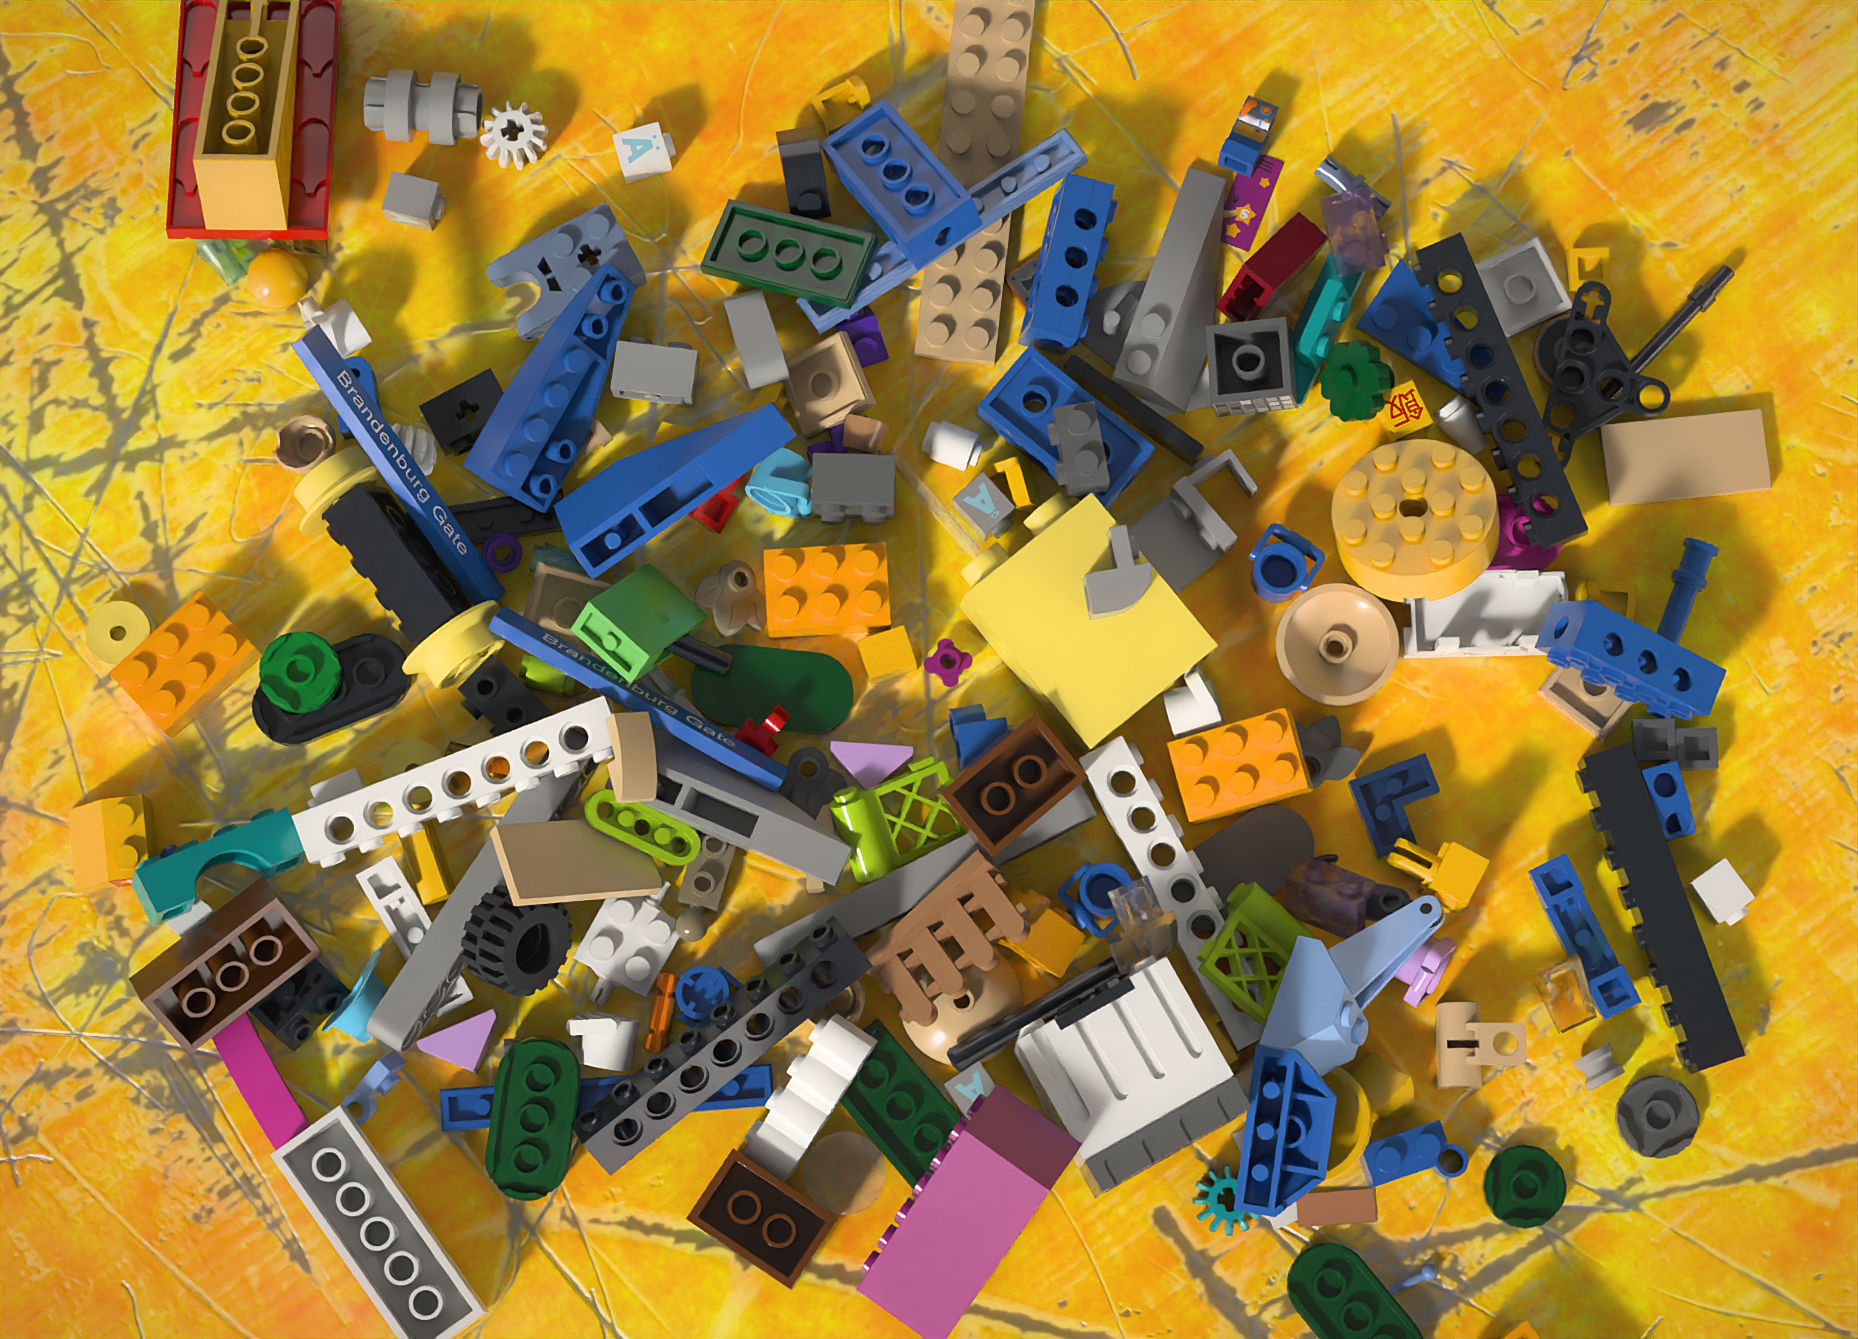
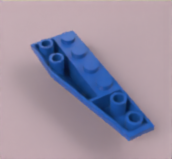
M604 263L546 331L502 395L463 463L466 468L488 485L543 513L547 511L585 444L616 349L617 340H619L636 287L634 283L610 263Z
M771 402L621 458L553 505L568 547L593 580L791 441L797 434L775 403Z

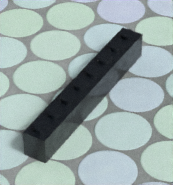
M1630 742L1584 757L1577 763L1579 770L1575 771V778L1581 793H1588L1593 809L1589 810L1591 823L1597 833L1602 832L1607 847L1603 849L1605 861L1610 871H1616L1622 885L1617 888L1619 899L1623 908L1626 911L1631 910L1636 923V925L1632 926L1633 937L1640 950L1645 948L1650 961V964L1646 965L1647 975L1653 988H1659L1665 1002L1660 1006L1662 1016L1667 1027H1674L1679 1040V1043L1675 1044V1050L1682 1067L1688 1066L1690 1073L1693 1074L1745 1056Z

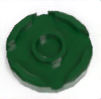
M1519 1145L1506 1148L1492 1158L1484 1171L1481 1188L1485 1204L1495 1218L1508 1226L1527 1229L1541 1226L1556 1215L1564 1203L1567 1185L1563 1169L1549 1153L1539 1147Z

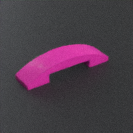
M246 1011L213 1036L212 1040L247 1105L274 1149L278 1150L310 1127L311 1123L301 1105L297 1104L259 1037V1031Z

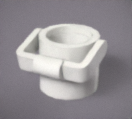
M313 296L298 301L304 321L303 325L306 330L319 324L343 359L372 342L345 298H342L323 311Z
M1192 666L1185 672L1184 679L1187 685L1163 692L1167 714L1176 740L1225 726L1220 700L1212 679H1207L1200 667Z
M587 1011L586 1015L573 1016L568 1020L566 1029L570 1035H582L577 1058L579 1063L609 1070L630 1071L639 1027L638 1020L614 1013L608 1014Z

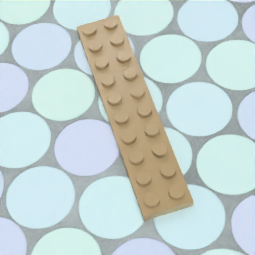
M955 0L937 158L965 190L973 187L1018 158L1036 0ZM1012 212L924 268L914 357L984 365L995 364Z

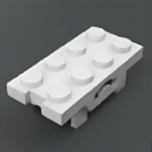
M1485 570L1469 586L1448 597L1429 601L1428 597L1404 598V602L1400 603L1401 606H1409L1410 627L1402 629L1403 658L1548 655L1534 647L1552 603L1568 602V588L1565 582L1564 571Z

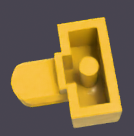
M1402 838L1397 839L1394 847L1404 855L1427 866L1428 869L1396 853H1390L1387 858V862L1390 865L1420 880L1419 887L1423 888L1420 895H1430L1437 898L1445 915H1448L1450 911L1457 914L1468 905L1490 860L1454 841L1451 844L1444 841L1434 855Z

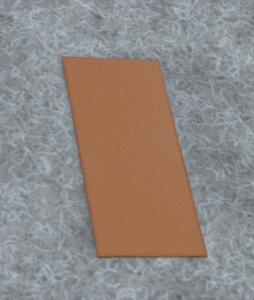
M1374 1189L1307 1193L1296 1201L1298 1227L1377 1222Z

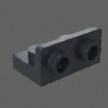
M314 958L248 1010L277 1039L292 1051H296L311 1038L314 1031L324 1020L341 1006L343 1000L351 991L317 958Z

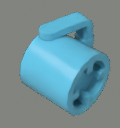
M781 447L758 464L745 487L746 494L764 507L768 513L798 520H807L808 514L813 511L811 503L812 493L810 492V486L807 485L812 476V466L800 455Z

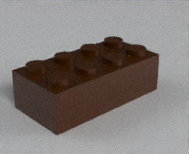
M262 876L131 976L129 980L141 1002L187 1054L190 1055L320 955L322 950L306 926L264 876Z

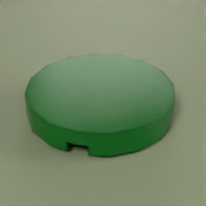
M290 632L280 635L267 646L259 663V677L262 690L273 704L288 712L307 713L320 709L333 698L340 686L342 668L338 654L326 639L313 632Z

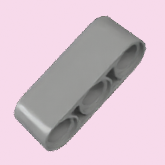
M757 288L722 298L750 390L790 379L762 289Z

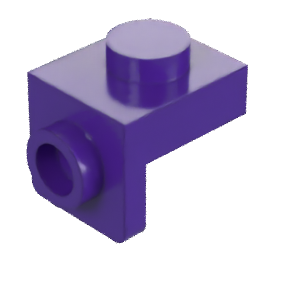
M869 305L862 307L833 326L837 333L840 331L848 333L862 368L889 359L876 316Z

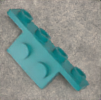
M1336 252L1329 253L1292 332L1298 407L1304 405L1325 358L1331 353L1334 338L1341 323L1346 320L1349 314L1351 302L1367 269L1364 262Z

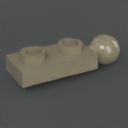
M697 831L701 842L700 852L696 859L687 865L677 899L679 903L689 905L688 910L683 911L677 917L675 923L678 936L687 942H697L706 935L708 921L704 915L705 910L718 913L737 846L701 831Z

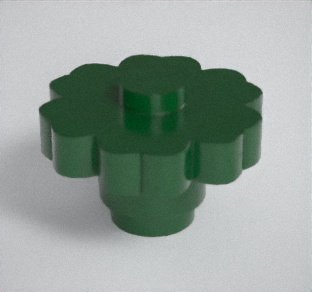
M1367 340L1338 342L1334 345L1329 356L1325 358L1328 368L1323 369L1320 373L1321 395L1323 398L1330 400L1331 414L1339 417L1343 422L1372 420L1384 408L1383 394H1386L1394 387V372L1388 364L1380 361L1379 348L1371 345Z

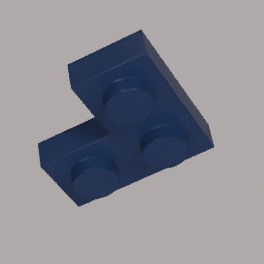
M1426 753L1353 779L1347 783L1377 860L1389 856L1390 853L1400 852L1394 847L1398 838L1406 839L1415 845L1417 844L1403 806L1440 792Z

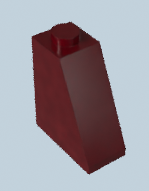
M1298 212L1242 265L1216 308L1233 323L1259 320L1315 260L1329 237Z

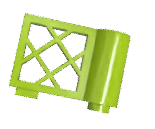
M928 755L909 763L910 771L866 790L858 791L856 786L847 787L833 795L835 800L829 804V808L841 840L853 848L849 862L857 882L863 883L882 878L892 872L895 867L930 853L967 834L954 817L953 820L957 829L943 835L930 831L939 809L950 812L942 805L937 796L933 801L916 793L922 779L937 772L941 786L950 779L942 759L934 761L933 756ZM911 783L909 790L902 788L903 786ZM893 790L906 795L897 817L884 812L879 796ZM914 798L931 805L922 827L904 820ZM887 819L894 821L891 829ZM901 825L920 832L914 846L899 853L895 839ZM927 835L934 838L925 842Z
M1256 882L1248 885L1241 883L1227 898V902L1230 904L1227 909L1229 916L1214 941L1211 938L1206 940L1196 959L1201 962L1198 971L1255 1022L1260 1024L1267 1019L1272 1010L1298 935L1316 939V936ZM1235 928L1246 936L1248 948L1237 949L1233 934ZM1263 956L1270 957L1281 967L1277 975H1267ZM1228 957L1233 977H1227L1214 966L1218 958ZM1240 957H1251L1256 976H1244ZM1258 984L1262 997L1260 1006L1250 998L1247 985Z

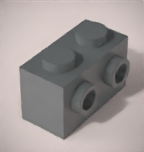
M1095 401L1054 408L1052 421L1047 422V431L1050 445L1058 446L1060 460L1054 461L1058 486L1065 485L1067 498L1086 495L1091 492L1108 491L1110 478Z

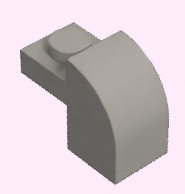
M1127 525L1110 527L1106 534L1113 569L1088 573L1082 579L1089 620L1117 616L1129 611L1139 602L1149 585L1151 562L1134 565L1133 560L1139 559V549L1135 534L1128 535Z

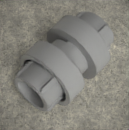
M391 68L387 77L372 76L367 80L364 93V123L372 131H384L387 141L413 142L416 131H427L431 144L456 146L459 137L475 138L479 135L483 109L482 88L476 83H463L460 73L435 71L431 83H421L418 80L416 70Z

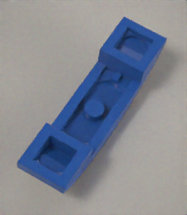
M1564 853L1528 871L1548 921L1574 972L1602 1019L1606 1020L1642 1002L1623 964H1619L1582 892L1584 888L1567 854Z

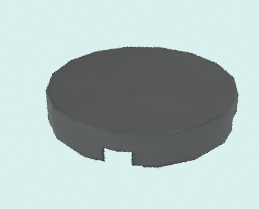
M1653 1075L1638 1079L1624 1089L1616 1103L1614 1120L1619 1137L1630 1150L1642 1157L1662 1159L1679 1154L1691 1144L1697 1132L1700 1114L1695 1098L1685 1085L1671 1078Z

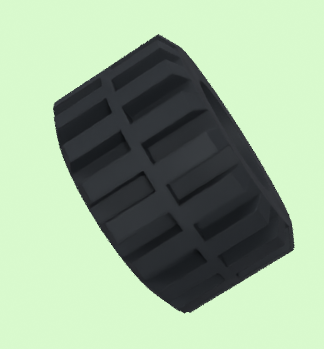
M500 884L493 888L491 894L486 892L481 897V903L478 906L474 905L470 912L472 916L469 921L465 922L463 928L466 930L465 936L461 938V947L465 948L462 953L463 962L468 964L467 969L470 973L502 991L521 997L522 994L525 996L533 995L536 989L543 990L547 987L550 979L554 980L557 977L560 966L565 965L568 958L566 954L571 949L573 941L569 939L573 933V924L569 923L571 916L568 910L564 909V905L561 902L513 906L507 884L506 886Z

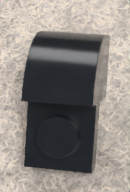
M815 125L776 132L790 214L810 219L831 217L827 183Z

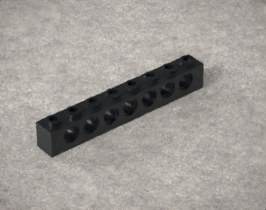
M1461 232L1415 251L1417 263L1411 265L1420 288L1426 285L1429 288L1433 300L1427 302L1436 325L1441 322L1444 323L1449 335L1443 339L1444 345L1451 361L1459 359L1465 373L1459 375L1461 385L1467 398L1475 396L1480 410L1474 413L1483 435L1488 433L1492 435L1496 445L1495 448L1490 449L1499 472L1507 470L1512 485L1507 486L1506 489L1514 508L1522 507L1528 522L1523 523L1522 526L1531 547L1538 544L1541 552L1544 553L1588 535V526ZM1447 275H1454L1461 280L1462 285L1457 291L1448 293L1439 287L1440 280ZM1462 312H1471L1477 317L1478 321L1473 328L1464 330L1455 324L1456 316ZM1484 348L1489 350L1494 358L1490 364L1481 367L1472 363L1470 360L1471 354L1477 349ZM1494 385H1501L1509 391L1510 395L1505 402L1496 404L1489 401L1486 397L1487 390ZM1509 422H1518L1525 428L1526 432L1521 439L1511 441L1503 436L1502 428ZM1525 459H1534L1540 464L1541 472L1533 478L1523 477L1518 471L1520 462ZM1541 496L1552 497L1558 507L1551 515H1541L1536 512L1533 506L1536 499Z
M834 916L826 922L818 924L807 937L792 949L781 953L777 960L763 972L751 977L744 987L733 996L717 1004L711 1013L694 1027L683 1031L678 1039L660 1054L649 1058L641 1069L627 1080L619 1082L606 1097L594 1106L585 1109L579 1118L571 1124L581 1144L611 1176L870 970L873 965ZM823 961L819 966L814 967L817 963ZM757 1013V1015H756L755 1017H753L752 1019H749L752 1015H754V1014ZM724 1040L721 1044L716 1045L719 1041ZM691 1066L688 1070L682 1072L685 1068ZM657 1092H658L657 1095H655L654 1097H651V1098H650V1096H652L654 1093H657Z

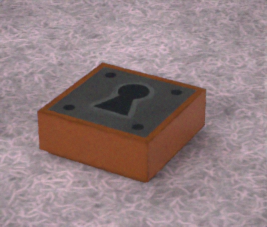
M1037 255L1004 276L1005 284L1024 311L1027 308L1037 267Z

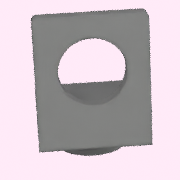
M1230 448L1216 458L1212 453L1202 458L1192 467L1195 472L1187 477L1188 481L1196 488L1227 467L1250 499L1256 495L1258 489Z

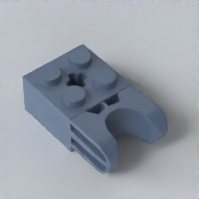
M607 202L499 257L490 263L486 270L488 279L495 286L503 288L524 281L531 282L540 288V297L537 303L521 314L517 321L516 329L522 340L528 341L541 337L546 333L575 295L604 263H610L636 285L635 289L647 283L644 269ZM589 256H596L598 263L591 266L585 259Z

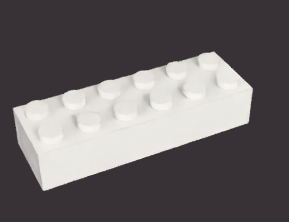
M339 1105L270 1155L398 1339H452L489 1312L346 1107Z

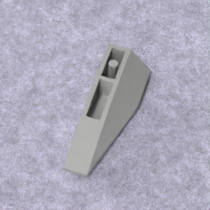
M651 723L657 764L656 798L652 801L640 803L668 815L693 829L837 887L853 851L851 846L778 792H772ZM609 776L605 788L613 790Z

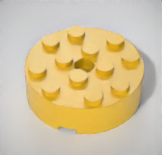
M1412 439L1380 446L1363 456L1349 468L1334 493L1331 518L1341 562L1354 581L1379 597L1397 602H1404V598L1428 597L1429 601L1448 597L1466 588L1483 574L1497 551L1500 523L1496 493L1492 480L1478 460L1454 445L1436 440Z

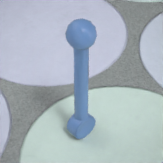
M1427 1264L1423 1266L1420 1273L1387 1288L1391 1295H1394L1424 1279L1428 1281L1434 1280L1438 1274L1437 1268L1432 1264Z

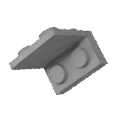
M1185 476L1172 486L1169 496L1128 529V535L1135 534L1138 549L1151 562V565L1176 595L1234 548L1238 538Z

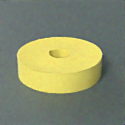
M112 601L103 604L92 613L86 625L85 638L89 650L98 660L108 666L116 667L153 633V627L148 616L136 605L126 601ZM118 628H125V637L120 641H115L113 639L114 631Z
M409 739L399 742L386 753L382 761L381 780L384 781L407 772L412 766L420 767L441 759L443 755L435 746L423 740ZM419 788L411 796L412 806H422L432 802V794L428 788Z

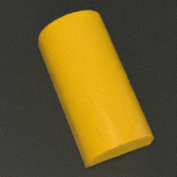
M430 820L422 823L424 830L404 838H400L398 833L424 907L447 901L456 888L433 822Z

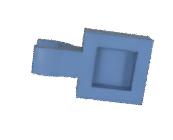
M396 1051L380 1058L354 1088L355 1091L343 1099L341 1106L348 1108L355 1101L359 1102L363 1107V1113L357 1119V1122L362 1124L371 1119L377 1110L376 1095L380 1092L385 1096L397 1085L401 1079L397 1073L406 1061Z

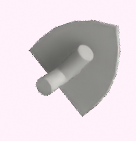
M1147 280L1127 281L1106 287L1097 292L1093 300L1089 299L1084 313L1090 314V320L1085 337H1080L1079 341L1113 368H1116Z

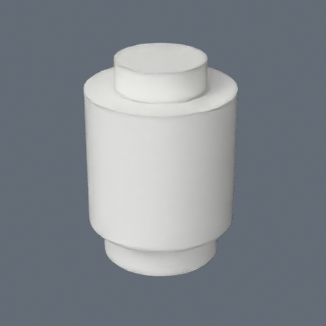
M932 421L924 438L921 451L930 454L929 459L966 472L969 465L977 466L984 444L978 442V433L946 421H942L941 424Z

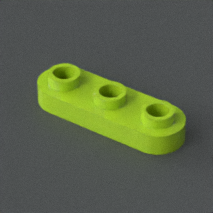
M612 789L598 790L592 793L585 802L584 816L592 828L667 864L674 866L689 864L696 859L700 852V838L692 827L640 802L617 803L614 790ZM601 803H605L609 807V815L606 818H602L598 813V807ZM638 820H641L646 827L644 834L641 836L634 829L635 823ZM675 837L682 844L680 851L677 853L671 849V841Z

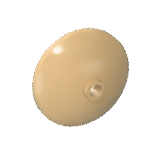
M1325 584L1304 592L1286 609L1276 633V656L1285 678L1299 693L1308 699L1332 706L1350 705L1369 698L1387 682L1398 659L1399 636L1392 615L1385 605L1373 594L1349 584ZM1330 643L1339 644L1342 653L1338 656L1329 654L1327 645Z
M958 942L943 944L954 961L965 953ZM999 955L998 964L991 970L984 971L974 964L964 973L969 982V988L965 994L970 999V1004L967 1008H957L954 1004V998L943 992L933 1001L938 1008V1017L932 1025L923 1027L915 1021L908 1024L902 1019L904 1028L911 1041L924 1054L938 1062L952 1065L947 1056L949 1048L1024 1006L1020 981L1013 968L1001 955ZM923 963L913 972L924 990L935 981ZM900 1003V1012H901V1011L904 1009V1007H903L902 1004ZM1009 1044L980 1059V1063L992 1059Z

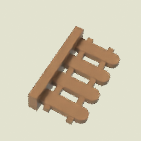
M978 849L865 953V956L873 965L866 973L880 982L878 985L884 993L889 995L893 992L904 1007L899 1015L908 1024L915 1021L923 1027L932 1025L938 1017V1008L933 1002L943 992L954 999L963 997L969 988V982L964 973L975 964L984 971L993 969L999 962V952L994 946L1004 936L1015 943L1024 941L1030 933V925L1025 919L1030 910L1022 902L1017 905L1013 903L1004 891V888L1009 884L1004 877L1006 874L995 861ZM982 908L986 910L996 924L986 934L973 918ZM952 936H954L965 951L956 961L953 960L943 946ZM922 963L935 980L925 990L913 974Z

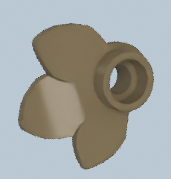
M740 560L727 562L720 568L718 574L704 577L697 585L694 604L713 609L715 625L721 638L734 635L745 624L758 632L764 629L767 622L766 599L756 588L754 571L747 563ZM736 573L741 579V587L735 583L734 577Z

